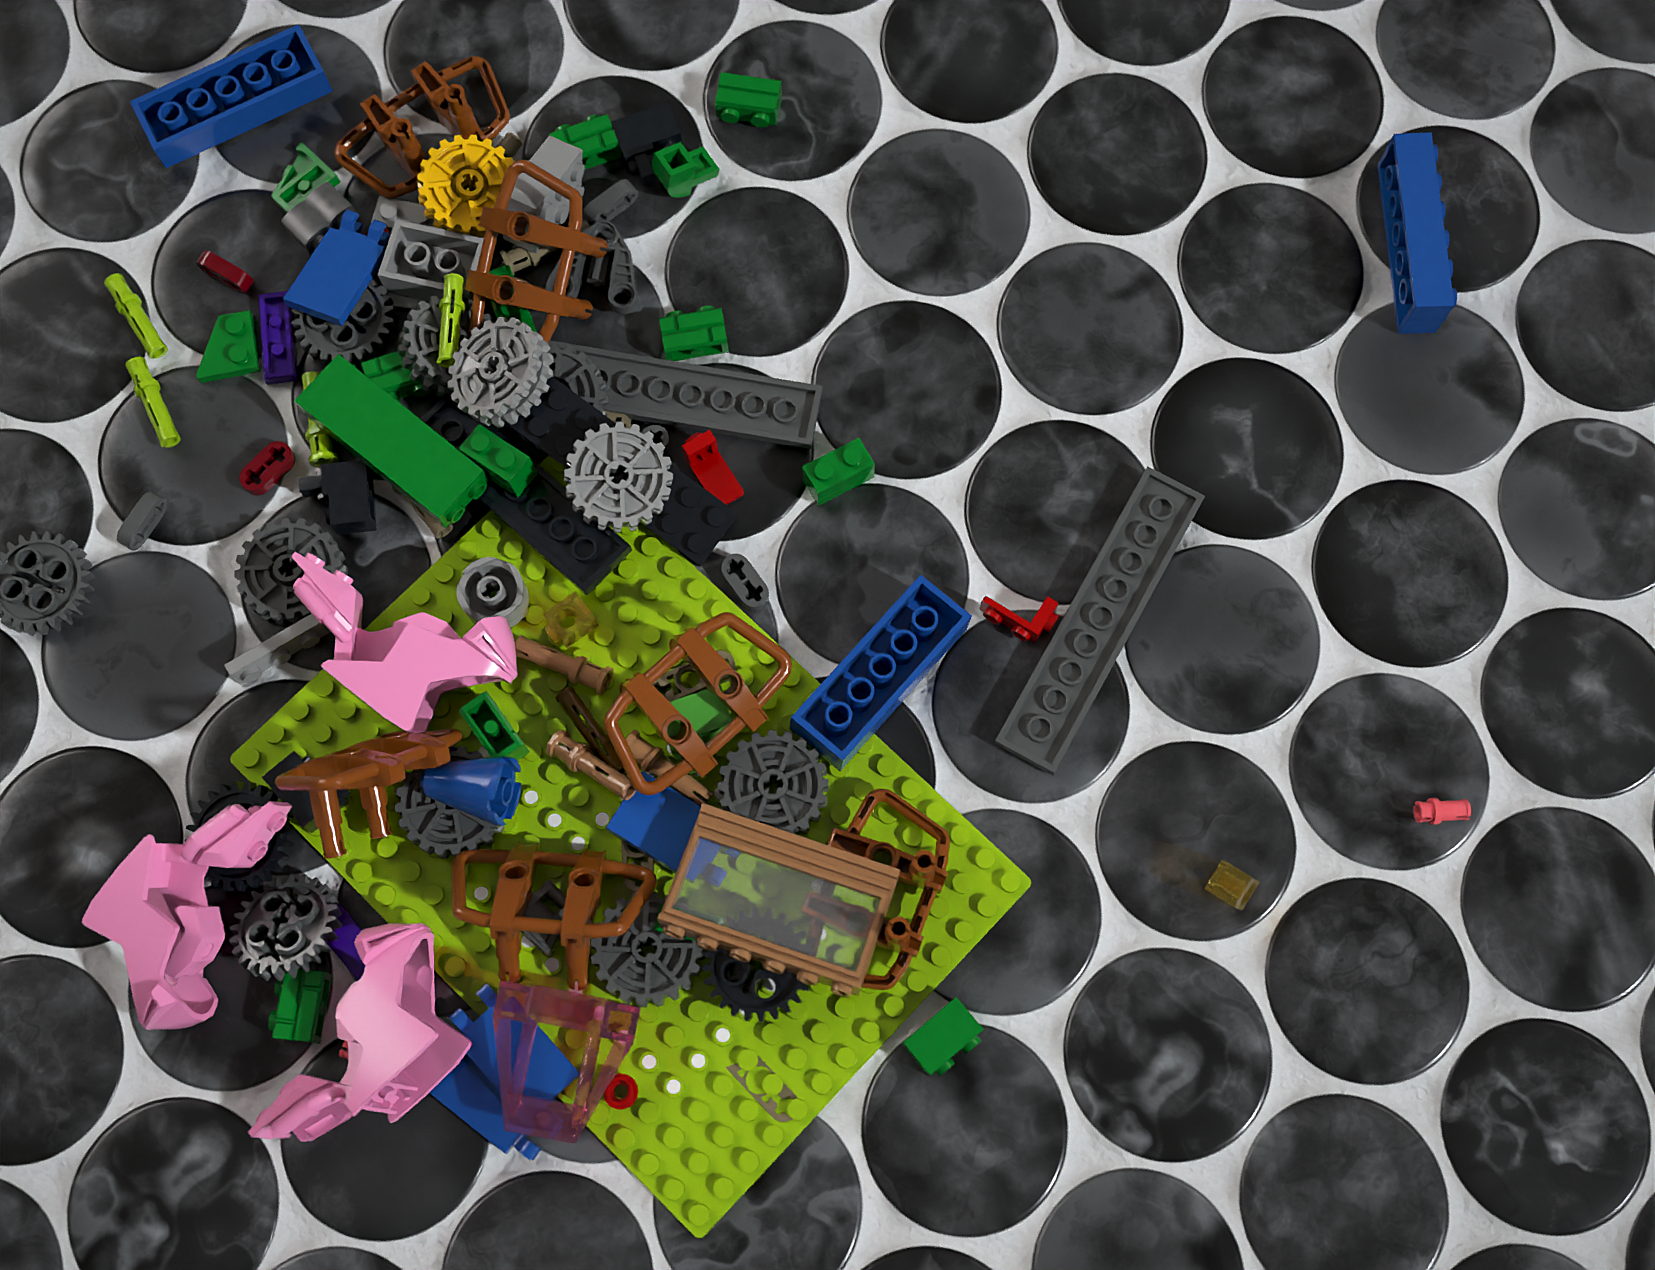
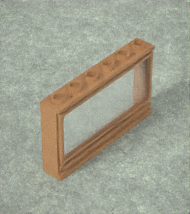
M702 803L700 813L667 898L658 916L659 927L663 928V933L676 939H683V936L695 939L698 946L707 950L716 951L717 947L727 950L732 958L742 962H749L750 959L764 963L763 968L773 973L783 974V971L796 974L797 980L808 985L816 986L817 982L831 987V992L843 997H850L851 994L859 996L899 879L900 870Z

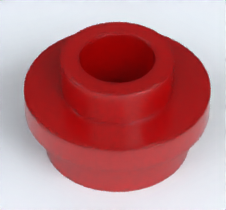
M627 1074L611 1076L603 1087L605 1102L617 1110L631 1107L638 1098V1085ZM619 1085L626 1086L628 1091L627 1095L622 1099L617 1098L615 1095V1089Z

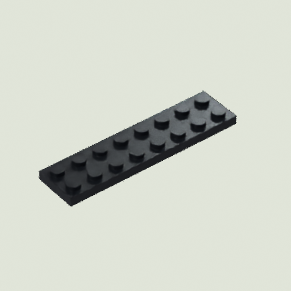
M551 377L546 382L550 386L548 391L540 395L542 402L538 406L533 405L530 408V414L526 418L520 415L518 416L517 423L511 425L505 421V424L562 466L569 469L566 466V459L568 453L575 454L573 444L577 439L584 442L585 432L589 429L596 433L600 429V424L607 423L609 428H613L616 423L557 379ZM671 464L670 469L667 470L673 473L672 484L667 486L671 489L668 501H662L664 506L659 515L652 513V522L648 525H643L701 567L739 514ZM618 471L615 476H609L614 477L613 482L615 484H619L621 480H627V478H623L624 473Z
M446 394L420 419L458 450L477 425L480 424L523 452L493 424L486 426L480 420L477 421L470 416L468 412L465 413L457 407L458 404L452 400L450 394ZM533 459L531 461L538 474L519 498L488 479L489 482L487 483L486 490L477 499L585 596L632 551L631 546L617 533H614L609 526L602 531L597 529L598 523L594 520L589 524L583 520L584 513L582 511L575 512L572 508L574 498H567L566 488Z

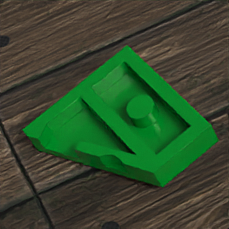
M300 143L296 149L299 155L293 166L287 165L282 181L277 184L271 195L275 203L286 214L293 207L305 201L309 194L321 184L328 181L335 187L341 182L338 176L303 143Z
M250 310L218 316L196 373L199 382L205 383L261 372L254 318Z

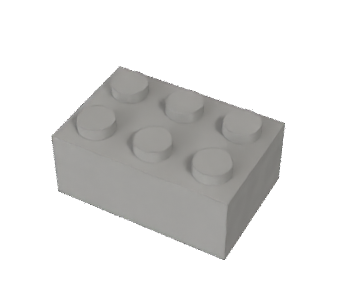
M548 136L529 161L572 186L583 197L582 176L585 170V165L582 164L583 150ZM521 173L517 178L506 210L514 212L523 211L559 225V223L563 224L568 217L569 200L527 174ZM529 224L526 225L525 233L528 231ZM503 234L504 240L534 253H537L542 247L539 244L531 245L516 241Z
M396 219L378 277L387 292L429 301L431 296L437 295L441 300L443 298V280L445 275L450 273L461 275L464 278L463 287H465L468 275L467 270L476 271L484 238ZM463 289L462 297L468 298V304L472 305L473 292Z

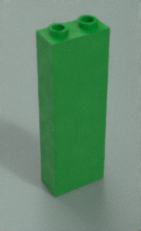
M339 354L294 400L304 415L445 529L450 523L457 522L464 514L465 507L472 499L479 498L486 490L489 480L482 468Z

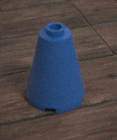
M507 756L449 761L436 768L424 769L420 778V786L429 798L493 825L504 826L506 823L503 820L513 817L519 802L521 783L515 782V772L521 773V769L517 759Z

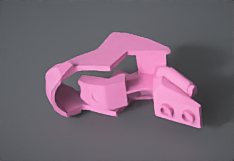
M294 552L292 555L295 562L305 572L302 578H298L293 584L295 595L319 623H324L336 636L334 660L323 662L321 667L380 715L403 730L411 733L427 732L441 695L445 692L499 681L511 684L513 679L517 677L515 642L505 617L496 616L481 619L462 639L447 622L427 613H418L394 621L393 627L368 632L361 629L363 597L351 585L354 580L337 569L334 574L323 569L325 562L309 552L305 557L297 552Z
M269 801L263 807L255 805L250 807L248 811L239 804L228 805L194 831L184 844L155 843V839L151 834L144 837L117 867L91 901L82 919V923L84 926L122 946L138 1021L146 1030L191 1027L213 1016L217 1008L218 997L208 980L203 978L204 967L211 963L217 955L225 939V932L219 906H210L207 903L204 877L209 866L249 868L266 854L268 843L273 835L286 823V815L292 808L288 802Z
M390 923L363 929L357 935L354 944L362 963L366 965L360 980L353 983L339 1001L335 1015L337 1018V1038L348 1041V1066L346 1073L340 1082L308 1075L296 1076L292 1081L283 1086L280 1095L272 1105L259 1114L256 1123L248 1131L251 1137L271 1140L275 1137L284 1139L289 1138L292 1131L300 1141H313L349 1120L351 1116L354 1117L361 1109L387 1113L388 1121L393 1123L429 1094L459 1064L470 1049L472 1042L435 1014L434 935L427 925L422 923Z

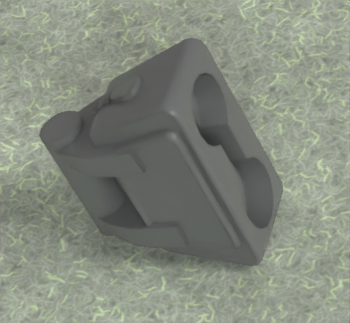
M548 880L538 891L532 893V898L528 902L522 917L562 920L566 895ZM547 897L560 909L556 914L543 904ZM520 931L547 957L553 955L561 940V935Z

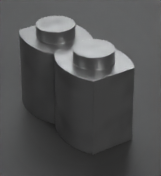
M327 181L313 190L305 201L293 207L282 218L281 222L286 230L312 255L330 227L339 230L344 212L347 209L353 212L356 211Z

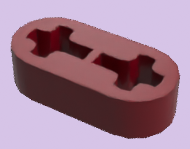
M204 250L195 262L207 275L241 294H245L254 282L253 278L245 271L208 250Z
M275 441L268 444L240 472L239 480L241 485L251 495L259 496L265 494L292 469L296 460L295 454L284 442ZM278 452L281 455L283 454L285 459L280 462L275 460L273 456ZM256 475L262 481L258 485L254 482L252 483L251 476Z

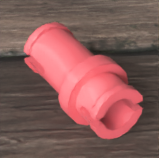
M1429 798L1426 802L1416 801V806L1413 807L1414 818L1417 823L1429 822L1431 825H1439L1441 821H1468L1470 819L1469 816H1471V806L1467 799L1440 801L1438 798Z

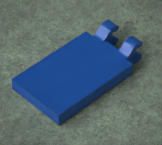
M347 209L341 218L339 230L332 227L329 228L284 296L283 300L286 306L342 327L381 266L386 251L384 245L390 238V233L384 231L387 226L386 223L373 220L369 227L368 236L360 234L363 224L356 221L359 213Z
M642 771V775L646 781L651 782L656 779L648 773ZM670 787L655 795H643L636 791L631 799L623 800L605 830L676 874L701 806ZM701 838L686 880L693 884L697 876H699L711 885L719 888L727 872L711 863L719 850L735 860L740 851Z
M486 983L476 994L489 1009L474 1022L460 1007L449 1018L472 1042L466 1054L522 1119L529 1123L581 1074L512 995L503 1002Z
M467 1054L430 1092L432 1096L503 1153L508 1154L515 1147L524 1157L532 1161L542 1150L536 1143L526 1137L535 1123L539 1120L551 1131H556L564 1121L546 1106L529 1123H526Z

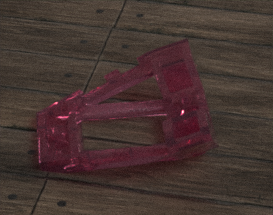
M501 980L493 1013L504 1130L576 1144L606 1088L611 1083L625 1055H627L633 1045L641 1008L604 997L537 984ZM511 1020L524 1023L511 1078ZM538 1022L588 1032L573 1104L522 1095ZM601 1037L613 1039L614 1043L591 1090Z

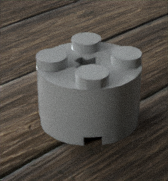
M484 557L472 562L465 568L460 582L457 584L456 594L460 606L473 624L476 625L483 618L501 616L507 619L511 628L527 615L529 610V592L514 565L495 557ZM496 591V596L491 598L490 593Z

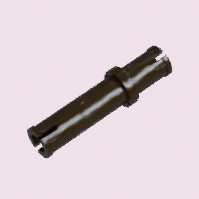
M571 686L562 690L555 699L560 703L574 726L586 740L593 755L623 774L625 770L609 736L605 734L592 713L579 698L575 689ZM576 709H578L582 717L585 719V721L589 725V728H587L584 722L581 720V718L575 711ZM595 736H597L599 741L605 747V749L609 753V756L606 755L602 747L596 741Z

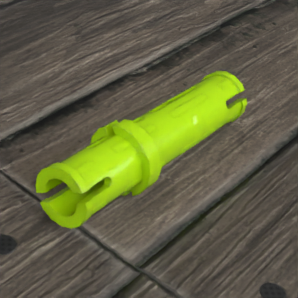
M116 273L107 277L104 285L116 301V309L120 314H124L148 353L149 358L157 359L164 356L168 352V347L164 344L144 312L139 296L133 294L122 274Z
M453 273L444 276L443 298L439 301L441 326L437 364L445 368L455 364V359L452 356L454 352L459 350L461 314L465 311V303L462 301L464 278L459 274ZM451 298L454 299L453 313H450ZM449 327L451 328V342H450V343H448Z
M144 357L131 358L126 362L125 366L135 385L133 390L144 404L161 447L167 448L178 444L181 438L175 429L159 392L161 387L158 380L152 377Z

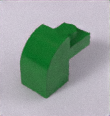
M679 142L654 152L652 170L672 197L681 198L691 194L692 187L718 177L719 168L704 146L688 152L683 144Z

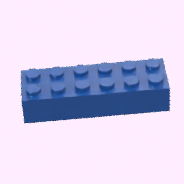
M298 24L131 100L130 103L153 150L165 168H169L331 93L333 90Z
M1432 133L1394 134L1377 165L1398 334L1435 333L1457 303V291L1455 288H1452L1451 283L1453 261L1448 259L1447 253L1449 232L1444 230L1443 222L1446 207L1444 201L1440 200L1442 177L1440 173H1437L1436 169L1438 147L1433 145Z
M920 575L791 716L789 729L799 738L805 739L811 748H815L824 759L841 771L967 630L972 615Z

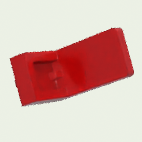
M710 429L703 434L698 432L690 436L685 444L682 445L684 458L702 487L726 505L742 497L744 490L718 452L717 440Z
M987 596L983 598L980 605V610L987 620L996 625L1004 624L1012 629L1011 633L1016 638L1024 642L1030 640L1036 643L1044 630L1050 632L1059 618V615L1055 613L1059 603L1048 596L1031 622H1028Z

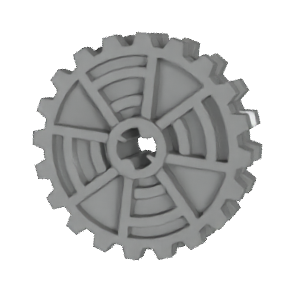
M498 317L496 323L490 319L485 321L483 328L478 329L475 327L471 330L472 336L469 339L463 338L460 342L461 350L454 352L452 356L455 359V364L450 366L448 373L452 375V379L448 381V388L454 391L450 395L452 400L458 404L457 407L465 413L468 412L470 416L477 421L480 420L486 426H490L493 423L496 427H503L505 421L511 425L517 423L518 416L520 415L526 418L530 414V408L533 405L538 406L542 402L540 399L541 393H546L550 387L546 382L547 379L553 377L554 371L549 368V365L554 362V359L550 353H547L550 350L549 344L543 340L540 334L536 331L533 332L532 328L524 322L521 323L516 318L511 317L508 321L505 317Z
M616 422L613 428H609L607 423L600 424L598 432L595 433L591 429L585 432L584 442L577 439L573 444L575 454L568 453L566 466L569 469L564 470V482L569 483L566 486L567 498H574L572 502L574 511H582L584 513L583 520L588 524L593 520L597 522V529L604 531L607 526L613 528L614 533H621L622 527H628L630 532L637 530L638 523L642 522L645 525L651 523L652 513L659 515L664 506L662 501H668L671 489L667 486H670L673 481V473L667 471L671 465L670 457H663L665 447L661 442L657 444L653 442L654 434L650 431L645 434L640 433V426L633 424L630 429L625 428L623 422ZM618 471L623 472V478H627V480H621L619 484L613 482V476L609 477L610 475L615 476Z

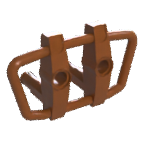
M478 56L467 57L438 72L424 61L410 70L415 84L386 103H383L376 94L359 103L366 118L337 142L334 156L338 164L387 199H394L417 190V178L422 170L420 164L423 159L427 160L413 132L410 121L405 118L398 119L393 113L421 94L424 95L437 115L440 124L446 127L453 136L461 135L463 140H467L471 134L477 135L478 141L481 142L486 138L493 140L509 123L510 112L492 68L484 58ZM471 69H478L498 115L483 131L477 125L463 87L458 84H451L449 87L446 83ZM374 129L385 145L389 156L396 160L411 178L396 185L388 186L347 155V151Z
M517 160L506 170L494 207L482 206L483 210L478 226L486 228L477 269L476 271L467 270L466 284L463 289L473 292L469 337L472 336L471 330L475 327L481 329L483 326L485 300L487 297L502 305L546 312V320L539 334L543 337L544 341L549 343L558 325L560 316L586 320L592 314L585 312L586 309L593 310L592 304L588 300L565 295L575 252L590 255L594 258H602L607 252L600 250V248L608 249V246L604 239L580 232L582 226V196L578 190L528 160ZM521 173L527 174L569 200L568 228L523 211L514 212L506 210L517 178ZM529 224L528 231L525 233L526 225ZM498 233L523 243L562 249L553 291L530 284L523 279L507 275L489 274ZM512 287H513V288H514L513 295L510 296V291H511V289H512Z
M723 612L704 621L695 629L688 626L682 635H675V639L670 640V651L643 675L640 672H636L633 678L625 679L626 682L620 684L621 694L605 715L604 728L633 788L643 795H655L692 770L704 778L710 770L718 765L713 757L717 751L745 726L750 731L755 732L760 725L769 719L762 707L786 681L792 670V661L786 650L735 614ZM728 626L778 662V669L756 695L753 696L744 683L741 674L735 671L704 639L706 636ZM680 659L691 663L706 683L708 690L717 696L736 716L706 744L703 743L695 732L690 720L682 716L652 685ZM729 674L731 685L726 691L721 692L718 685L719 680L722 676ZM631 703L642 711L656 730L658 737L667 742L683 759L651 782L644 779L618 725L619 719ZM674 720H679L681 725L679 733L669 737L667 734L668 725Z
M458 729L420 733L397 731L380 735L354 744L344 750L329 753L302 763L292 770L279 775L275 780V785L282 790L309 791L315 825L320 831L324 851L323 856L326 859L340 857L346 854L347 850L345 849L340 825L343 821L336 790L359 788L362 808L366 809L370 838L376 839L391 835L392 830L386 807L388 799L385 786L403 781L405 779V770L436 768L450 761L449 747L459 743L463 735Z
M875 789L865 796L846 831L837 828L832 829L827 845L873 860L874 855L878 852H886L892 858V863L889 866L900 870L898 882L923 889L910 924L903 917H894L890 921L884 920L876 946L899 953L885 976L866 974L862 988L888 990L897 984L909 967L912 957L917 958L924 939L921 935L936 893L941 894L948 875L945 869L948 864L950 837L944 828L888 789ZM879 802L888 804L935 838V856L928 850H920L913 856L895 848L888 842H879L860 836L876 804ZM823 880L818 894L807 893L800 913L811 918L805 944H811L813 949L805 954L814 958L817 956L824 925L846 935L851 940L866 943L876 915L864 907L831 899L837 884ZM856 915L863 916L867 920V928L862 932L852 931L848 926V921L851 917Z
M517 842L512 850H465L457 854L451 864L452 912L461 921L490 928L491 939H495L496 957L499 961L498 976L500 981L504 983L507 980L506 972L509 973V983H514L521 977L519 953L521 951L520 931L561 935V946H565V961L568 972L567 985L570 989L575 990V979H577L578 990H583L589 985L588 960L590 958V938L616 937L627 932L655 890L657 878L649 868L607 860L606 850L600 852L590 851L585 848L580 855L538 850V844H521L520 842ZM504 863L499 868V880L492 913H484L466 907L465 866L467 864ZM537 864L574 868L569 874V885L562 920L522 917L528 902L532 898V887ZM604 873L643 881L617 922L592 924L596 910L600 906Z

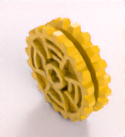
M470 134L467 140H463L461 135H455L453 142L449 143L444 139L440 141V148L438 150L432 147L428 151L429 159H423L420 164L422 170L418 174L417 190L419 193V205L424 206V216L426 219L433 218L435 220L433 223L434 228H444L448 231L484 238L486 228L478 226L482 215V206L494 207L506 170L515 162L512 157L505 158V149L502 146L492 147V140L488 138L483 142L478 141L477 135ZM470 185V189L473 186L475 187V190L469 191V188H467V190H464V186Z

